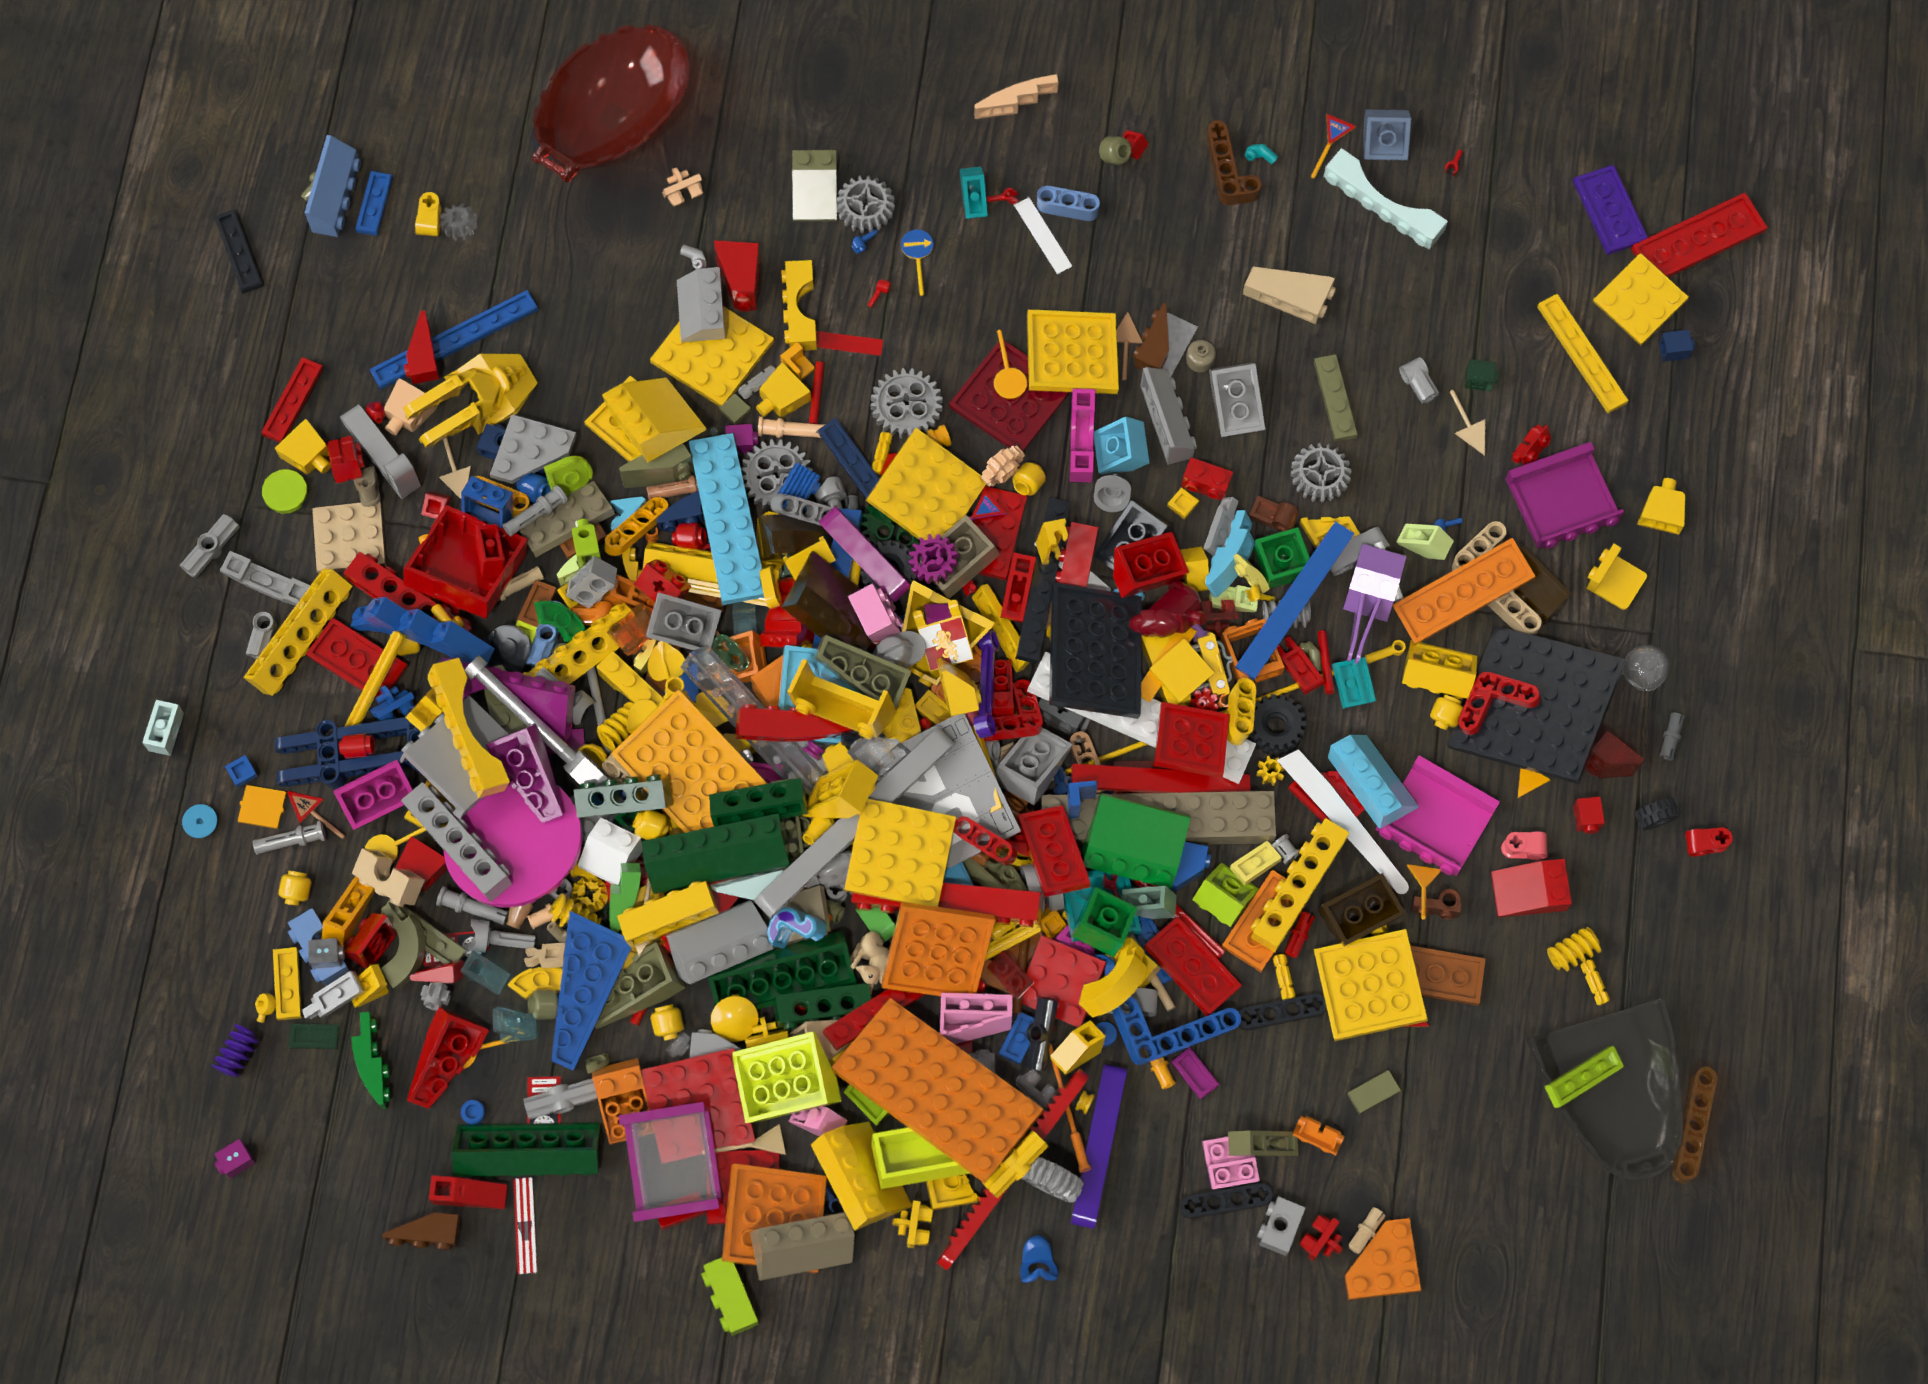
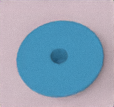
M203 804L190 807L182 819L183 829L189 836L194 838H203L210 835L217 825L215 811Z

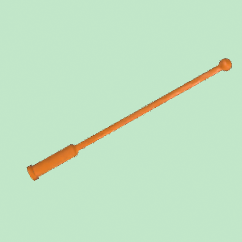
M1050 1044L1049 1054L1051 1057V1055L1054 1053L1052 1044ZM1052 1061L1059 1088H1064L1059 1068ZM1068 1106L1066 1113L1072 1131L1071 1139L1079 1164V1172L1084 1173L1090 1171L1091 1166L1088 1164L1080 1133L1076 1131L1070 1106Z

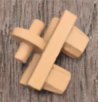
M673 168V176L667 178L669 184L677 182V184L663 189L662 192L664 198L668 197L673 207L685 202L681 191L688 189L692 199L703 194L700 184L702 181L701 176L697 174L683 181V178L689 176L687 170L679 173L677 168Z

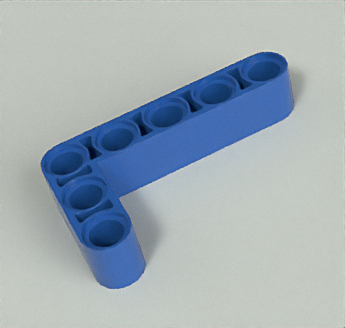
M1129 997L1124 1002L1130 1009L1129 1014H1125L1122 1011L1121 1005L1112 1010L1130 1058L1136 1065L1148 1064L1223 1035L1235 1029L1241 1023L1239 1012L1233 1008H1228L1152 1037L1136 999ZM1224 1015L1230 1017L1231 1026L1225 1024ZM1203 1023L1209 1025L1211 1029L1210 1034L1204 1032ZM1131 1025L1137 1027L1139 1031L1138 1036H1134L1130 1032ZM1182 1031L1189 1034V1042L1183 1040L1181 1036ZM1161 1039L1167 1041L1169 1045L1168 1050H1164L1161 1047ZM1140 1047L1146 1049L1148 1053L1147 1059L1139 1054Z

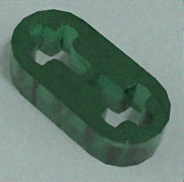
M718 635L713 640V651L730 669L742 672L748 667L749 657L733 639L726 635ZM725 642V646L729 649L728 651L722 649L721 644ZM734 655L739 657L740 663L738 665L733 659Z

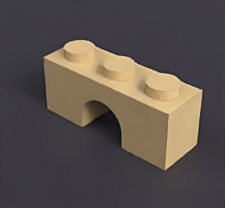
M362 848L352 871V874L360 879L359 882L366 886H372L377 894L389 897L391 899L390 902L400 907H403L404 904L415 905L425 879L408 869L393 868L390 875L392 858L379 850Z

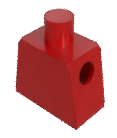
M412 836L395 867L411 870L425 879L421 888L423 892L427 891L448 870L444 856Z

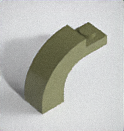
M387 903L381 910L398 933L399 948L394 958L383 966L381 971L393 988L401 989L410 981V975L420 969L425 955V935L416 916L405 918L407 914L402 907Z

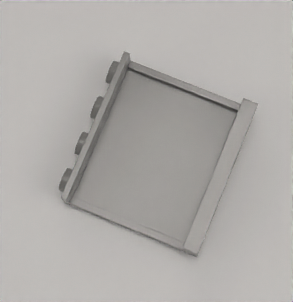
M470 696L463 700V712L467 725L474 738L487 752L486 744L509 735ZM442 713L435 720L434 723L436 725L431 729L426 727L418 735L419 739L415 743L410 741L402 749L404 753L400 761L404 762L407 759L456 807L453 814L460 820L484 797L478 798L476 791L472 790L468 771H465L462 766V756L459 749L457 750L453 744L452 731L447 728L444 720L445 714Z

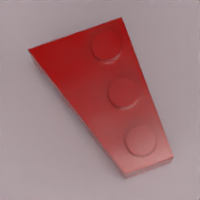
M1071 522V527L1066 526L1068 533L1066 549L1062 548L1059 562H1063L1062 571H1057L1055 582L1087 587L1099 528Z

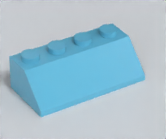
M1349 735L1331 745L1328 759L1379 829L1419 807L1367 735Z

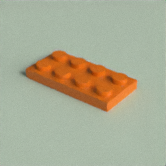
M1274 870L1270 872L1222 944L1225 950L1259 972H1262L1274 952L1251 938L1253 930L1250 928L1257 917L1262 919L1265 911H1263V908L1269 898L1274 900L1278 894L1275 889L1281 879L1286 881L1285 877ZM1289 899L1280 900L1282 906H1292V902ZM1268 919L1271 926L1277 927L1280 925L1278 919Z

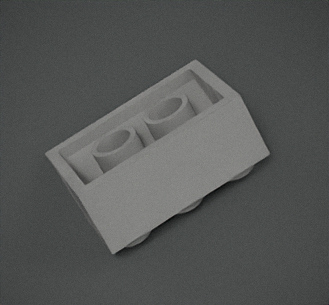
M720 268L696 269L678 279L677 292L681 342L725 339Z

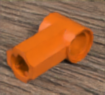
M600 601L594 603L590 608L577 604L570 608V610L578 615L584 625H591L596 619L603 618L609 614L613 604L607 601Z

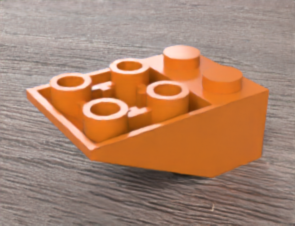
M638 1058L608 1065L592 1072V1079L609 1145L626 1140L625 1127L620 1125L619 1115L650 1111ZM652 1122L637 1124L639 1137L655 1133Z

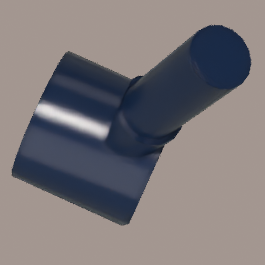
M826 1184L825 1194L829 1200L828 1207L831 1212L835 1213L831 1206L832 1202L837 1201L840 1203L838 1198H835Z

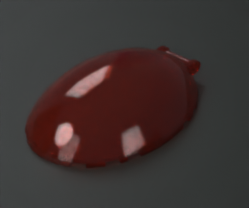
M632 24L618 27L616 32L606 36L602 33L598 35V40L589 45L586 42L574 51L549 79L550 84L546 90L541 92L540 103L538 107H535L533 118L535 139L541 146L533 154L532 161L536 164L541 163L558 174L561 180L567 183L579 171L596 169L616 163L630 156L650 141L663 128L679 106L686 92L690 77V62L686 49L673 33L661 27L646 24V27L633 28ZM550 155L551 157H553L556 161H558L560 164H562V165L565 166L566 168H563V167L560 166L559 164L555 163L554 161H552L551 159H549L547 156Z

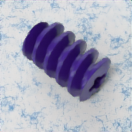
M234 1024L238 1032L230 1031L229 1035L233 1040L226 1039L224 1041L228 1049L220 1048L219 1050L224 1057L216 1056L215 1061L219 1065L210 1066L227 1076L239 1077L240 1075L235 1069H244V1065L240 1061H249L250 1058L245 1052H254L250 1044H258L259 1041L253 1032L243 1026Z

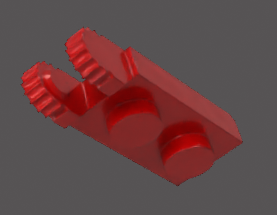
M1290 636L1285 637L1284 641L1290 652L1285 653L1280 645L1277 646V650L1284 667L1304 695L1324 685L1323 677L1301 647L1297 646Z

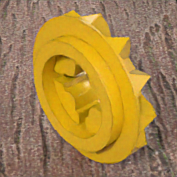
M582 877L581 880L574 883L571 899L574 901V904L579 903L581 905V910L587 908L589 913L597 912L607 903L606 885L601 879ZM585 887H588L591 891H596L593 894L594 902H591L588 897H583L586 894Z

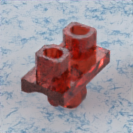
M1221 600V613H1213L1212 601H1201V611L1207 614L1206 621L1215 620V624H1206V630H1215L1216 637H1221V630L1229 627V623H1220V620L1239 619L1238 612H1235L1233 600Z

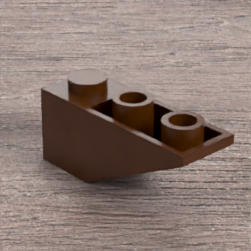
M1165 303L1162 304L1160 310H1155L1151 319L1153 324L1151 328L1147 327L1142 336L1144 340L1142 346L1138 345L1135 349L1133 358H1135L1134 367L1141 370L1146 367L1163 369L1168 359L1169 341Z
M432 1213L382 1233V1238L388 1241V1245L402 1246L404 1242L412 1243V1247L426 1248L427 1245H436L438 1250L449 1251L451 1247H458L461 1218L456 1214Z

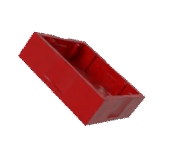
M445 505L431 526L427 538L417 547L405 565L403 585L487 619L525 559L528 538L518 534H513L510 537L503 528L498 527L505 565L498 577L482 578L475 547V527L489 524L480 521L472 515Z

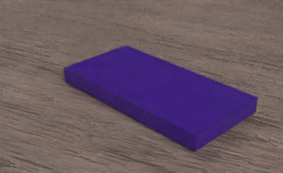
M1614 165L1573 179L1574 186L1607 255L1631 248L1632 245L1648 238Z

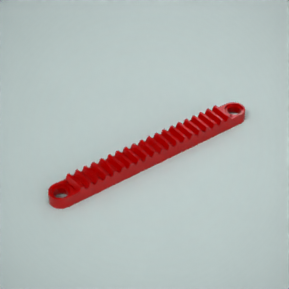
M1078 1069L1064 1088H1058L1059 1096L1053 1095L1051 1097L1053 1104H1046L1047 1112L1043 1111L1041 1114L1042 1119L1035 1121L1036 1127L1031 1126L1030 1132L1034 1131L1044 1140L1084 1086L1089 1075L1083 1070ZM983 1189L985 1196L977 1197L979 1204H972L974 1211L972 1213L966 1212L968 1219L960 1221L961 1228L955 1227V1236L949 1235L950 1244L937 1261L939 1266L945 1270L949 1269L1006 1190L997 1198L989 1189Z

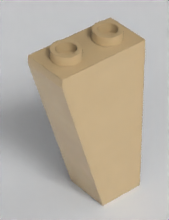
M1253 267L1244 285L1243 295L1316 324L1318 318H1323L1327 310L1326 300H1331L1336 290L1333 287L1335 278Z

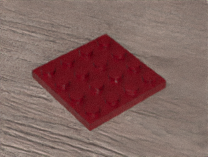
M998 341L951 400L949 408L1009 449L1017 445L1024 453L1071 392L1029 390L1028 356L1004 341L1009 368L1018 369L1025 375L1027 388L1018 398L1006 399L1001 397L994 388L996 374L1005 369L1000 342Z

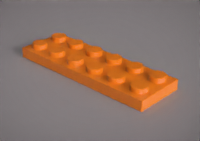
M1511 538L1392 606L1413 643L1417 645L1535 579V575L1514 539Z

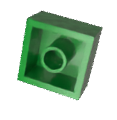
M1298 527L1256 539L1253 547L1261 573L1270 589L1294 582L1310 559Z
M1095 887L1084 903L1071 937L1114 957L1124 945L1137 907Z

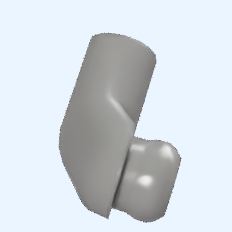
M687 245L682 246L680 255L691 258L694 269L706 267L707 261L703 251Z

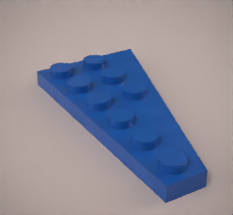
M569 911L551 1061L574 1070L631 947L627 944L623 935Z

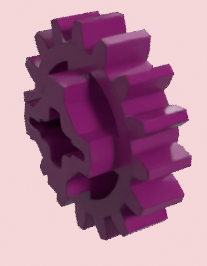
M928 534V540L926 541L922 537L919 538L921 544H913L915 552H909L913 559L908 562L913 567L911 570L914 575L918 574L917 577L920 581L925 578L927 584H930L932 579L939 584L941 577L944 580H948L946 574H954L952 566H958L957 561L954 559L958 558L959 555L954 551L956 549L954 544H950V540L947 537L942 540L940 534H937L935 539H933L931 534ZM948 554V559L946 562L944 557Z

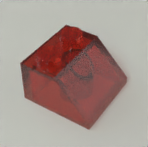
M1607 731L1594 746L1585 769L1589 774L1598 776L1600 779L1630 777L1636 773L1645 759Z

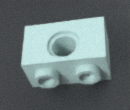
M156 700L142 742L148 751L171 756L184 715L179 705Z

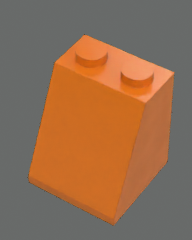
M783 655L751 677L753 692L765 708L767 706H778Z

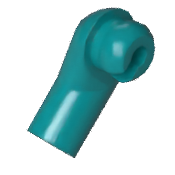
M1265 144L1251 145L1245 152V157L1248 160L1253 161L1254 158L1263 157L1271 165L1278 158Z

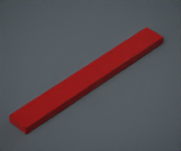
M1073 764L1071 766L1072 783L1097 781V790L1141 793L1251 791L1250 775L1243 774L1239 784L1224 777L1219 778L1180 770Z

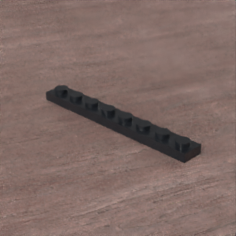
M1049 497L1043 523L1065 518L1066 527L1071 502ZM1061 537L1060 542H1059V544H1058L1059 549H1060V554H1061V549H1062V544H1063V539H1062V537ZM1037 550L1015 659L1038 664L1052 598V585L1055 582L1059 559H1056L1053 551L1049 555V564L1042 565Z

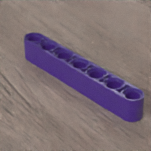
M1106 1064L1103 1066L1085 1152L1091 1170L1081 1173L1080 1176L1083 1187L1075 1201L1071 1224L1091 1229L1095 1228L1127 1073L1125 1068Z

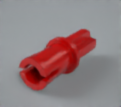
M1301 912L1295 929L1291 930L1292 935L1285 949L1287 956L1296 958L1304 941L1308 940L1307 934L1315 920L1313 915L1309 918L1310 913Z

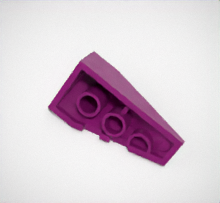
M536 724L486 744L488 752L502 762L510 781L509 784L525 799L524 802L542 823L564 815L547 751Z

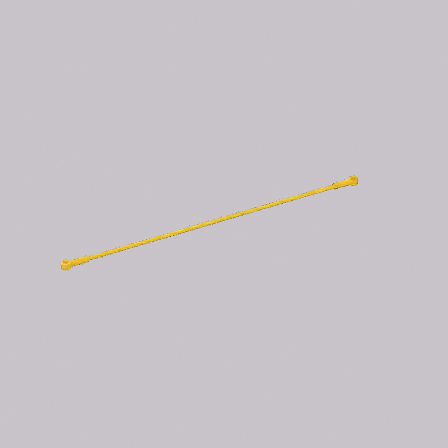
M1396 640L1392 646L1365 655L1366 662L1369 664L1393 654L1400 656L1405 651V643L1401 640ZM1399 645L1402 647V650L1398 651L1394 646ZM1295 683L1256 698L1255 703L1257 701L1260 703L1261 699L1265 696L1269 699L1271 695L1276 694L1277 697L1298 689L1299 686ZM1228 709L1223 710V711H1220V712H1221V713H1227ZM1140 741L1100 756L1098 759L1101 763L1148 744ZM1093 760L1082 763L1087 765H1095ZM1071 768L1064 770L1066 775L1071 774Z

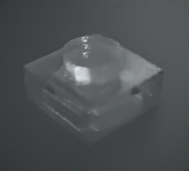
M684 1032L680 1033L667 1048L666 1052L672 1057L682 1056L690 1047L688 1042L691 1038Z

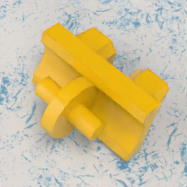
M762 1017L760 1018L761 1025L754 1026L752 1029L754 1034L763 1032V1034L748 1037L745 1039L747 1048L789 1037L784 1029L768 1032V1030L776 1029L775 1022L766 1023L765 1018Z
M913 1201L911 1220H907L908 1211H901L900 1219H893L892 1224L899 1226L898 1235L905 1236L906 1228H909L908 1248H915V1245H928L930 1231L919 1230L917 1227L918 1221L931 1223L933 1208L920 1205V1201Z

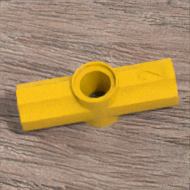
M1032 1131L1010 1152L989 1180L983 1184L998 1198L1015 1180L1018 1181L1026 1175L1033 1161L1048 1145Z

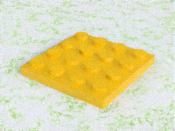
M724 306L725 339L681 342L679 321L650 359L652 364L719 407L735 394L774 342L773 337Z
M1028 310L1029 390L1073 392V389H1095V393H1118L1115 313Z
M915 428L866 498V501L918 539L922 537L926 541L928 540V534H931L933 539H935L937 534L942 536L966 515L986 483L979 473L922 431Z
M867 799V807L859 816L844 891L896 902L938 907L956 817Z
M1406 929L1359 939L1345 947L1340 943L1314 949L1334 1041L1428 1021Z

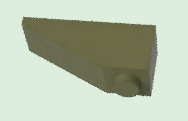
M1282 1131L1228 1132L1229 1156H1298V1137L1293 1136V1132Z

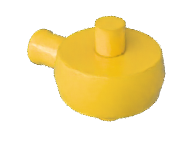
M269 993L259 995L255 1002L256 1010L259 1013L258 1022L264 1023L266 1015L272 1014L276 1007L275 998Z

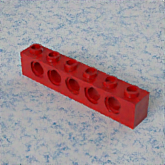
M359 552L343 572L348 582L373 599L386 597L407 611L419 609L425 612L431 610L437 604L433 601L434 598L432 596L403 585L404 580L396 576L397 573L388 566L382 567L378 564V560L369 553L364 555L362 552ZM371 572L378 574L375 580H369L366 577ZM389 585L397 587L396 591L392 593L386 592L385 589ZM407 598H414L416 600L413 605L404 604V600ZM441 604L450 618L453 619L455 617L451 614L453 611L446 605ZM460 616L464 623L462 628L473 634L472 627H470L471 623Z

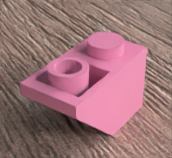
M821 1106L793 1113L789 1122L820 1137L823 1133L845 1126L847 1120L831 1109Z

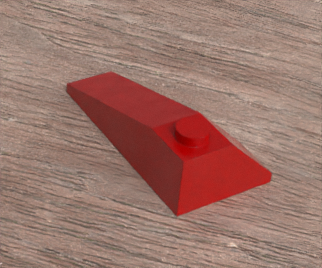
M438 1007L426 1035L407 1101L429 1109L446 1090L451 1079L456 1074H460L464 1069L465 1063L471 1057L474 1058L479 1052L489 1029L457 1013Z

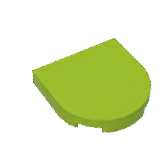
M569 456L544 467L550 490L552 491L554 486H558L566 496L585 486L593 476L591 466L586 459L580 456Z

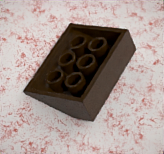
M811 551L781 608L821 639L827 635L865 652L872 641L867 636L848 596L861 590V588L816 552Z

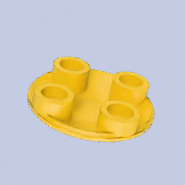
M737 994L721 1000L714 1007L711 1013L712 1028L718 1036L729 1042L745 1040L753 1034L752 1027L758 1024V1012L753 1003Z

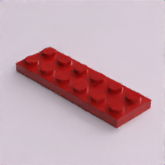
M1743 193L1632 245L1631 250L1635 257L1641 253L1668 278L1766 232L1768 227L1747 194Z

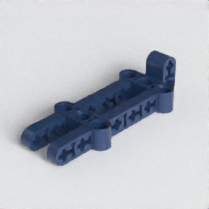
M416 705L410 707V708L407 710L406 716L411 712V710H412ZM405 717L340 728L331 720H323L317 725L315 732L275 739L276 753L289 754L317 749L318 755L317 765L278 771L276 773L277 785L290 787L323 782L329 788L336 790L344 786L347 777L366 775L395 760H398L402 769L412 767L421 774L407 759L404 762L400 761L404 753L403 751L345 760L344 754H340L339 741L345 735L366 733L368 736L372 735L374 740L407 735V742L413 741L415 743L419 739L418 735L421 731ZM432 723L429 728L431 729L436 724ZM333 729V733L326 737L327 731ZM331 751H335L333 757L327 759L328 754ZM336 772L335 778L329 781L330 775Z

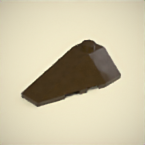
M781 514L758 516L764 561L783 560L785 556L789 558L819 542V538L822 536L830 550L832 548L833 537L822 526Z

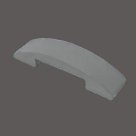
M229 551L220 569V572L251 589L295 606L310 587V585L299 580L286 578L256 565L250 559L232 551Z

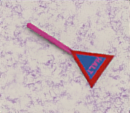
M985 489L973 515L969 518L973 521L977 518L1007 514V512Z

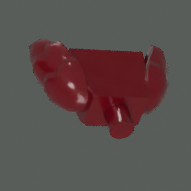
M1179 580L1168 584L1169 591L1149 610H1142L1140 614L1130 619L1129 627L1144 637L1166 638L1174 633H1186L1194 624L1204 625L1207 620V614L1201 611L1199 593L1193 587Z

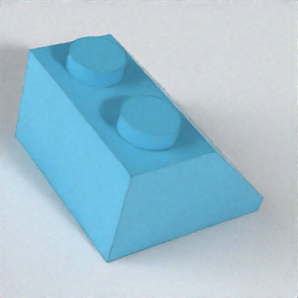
M1124 417L1093 432L1098 472L1100 474L1133 471L1149 464L1144 422Z

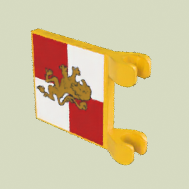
M957 600L948 602L952 618L926 625L922 610L913 612L919 635L925 641V656L930 672L938 670L936 658L941 657L952 665L974 659Z

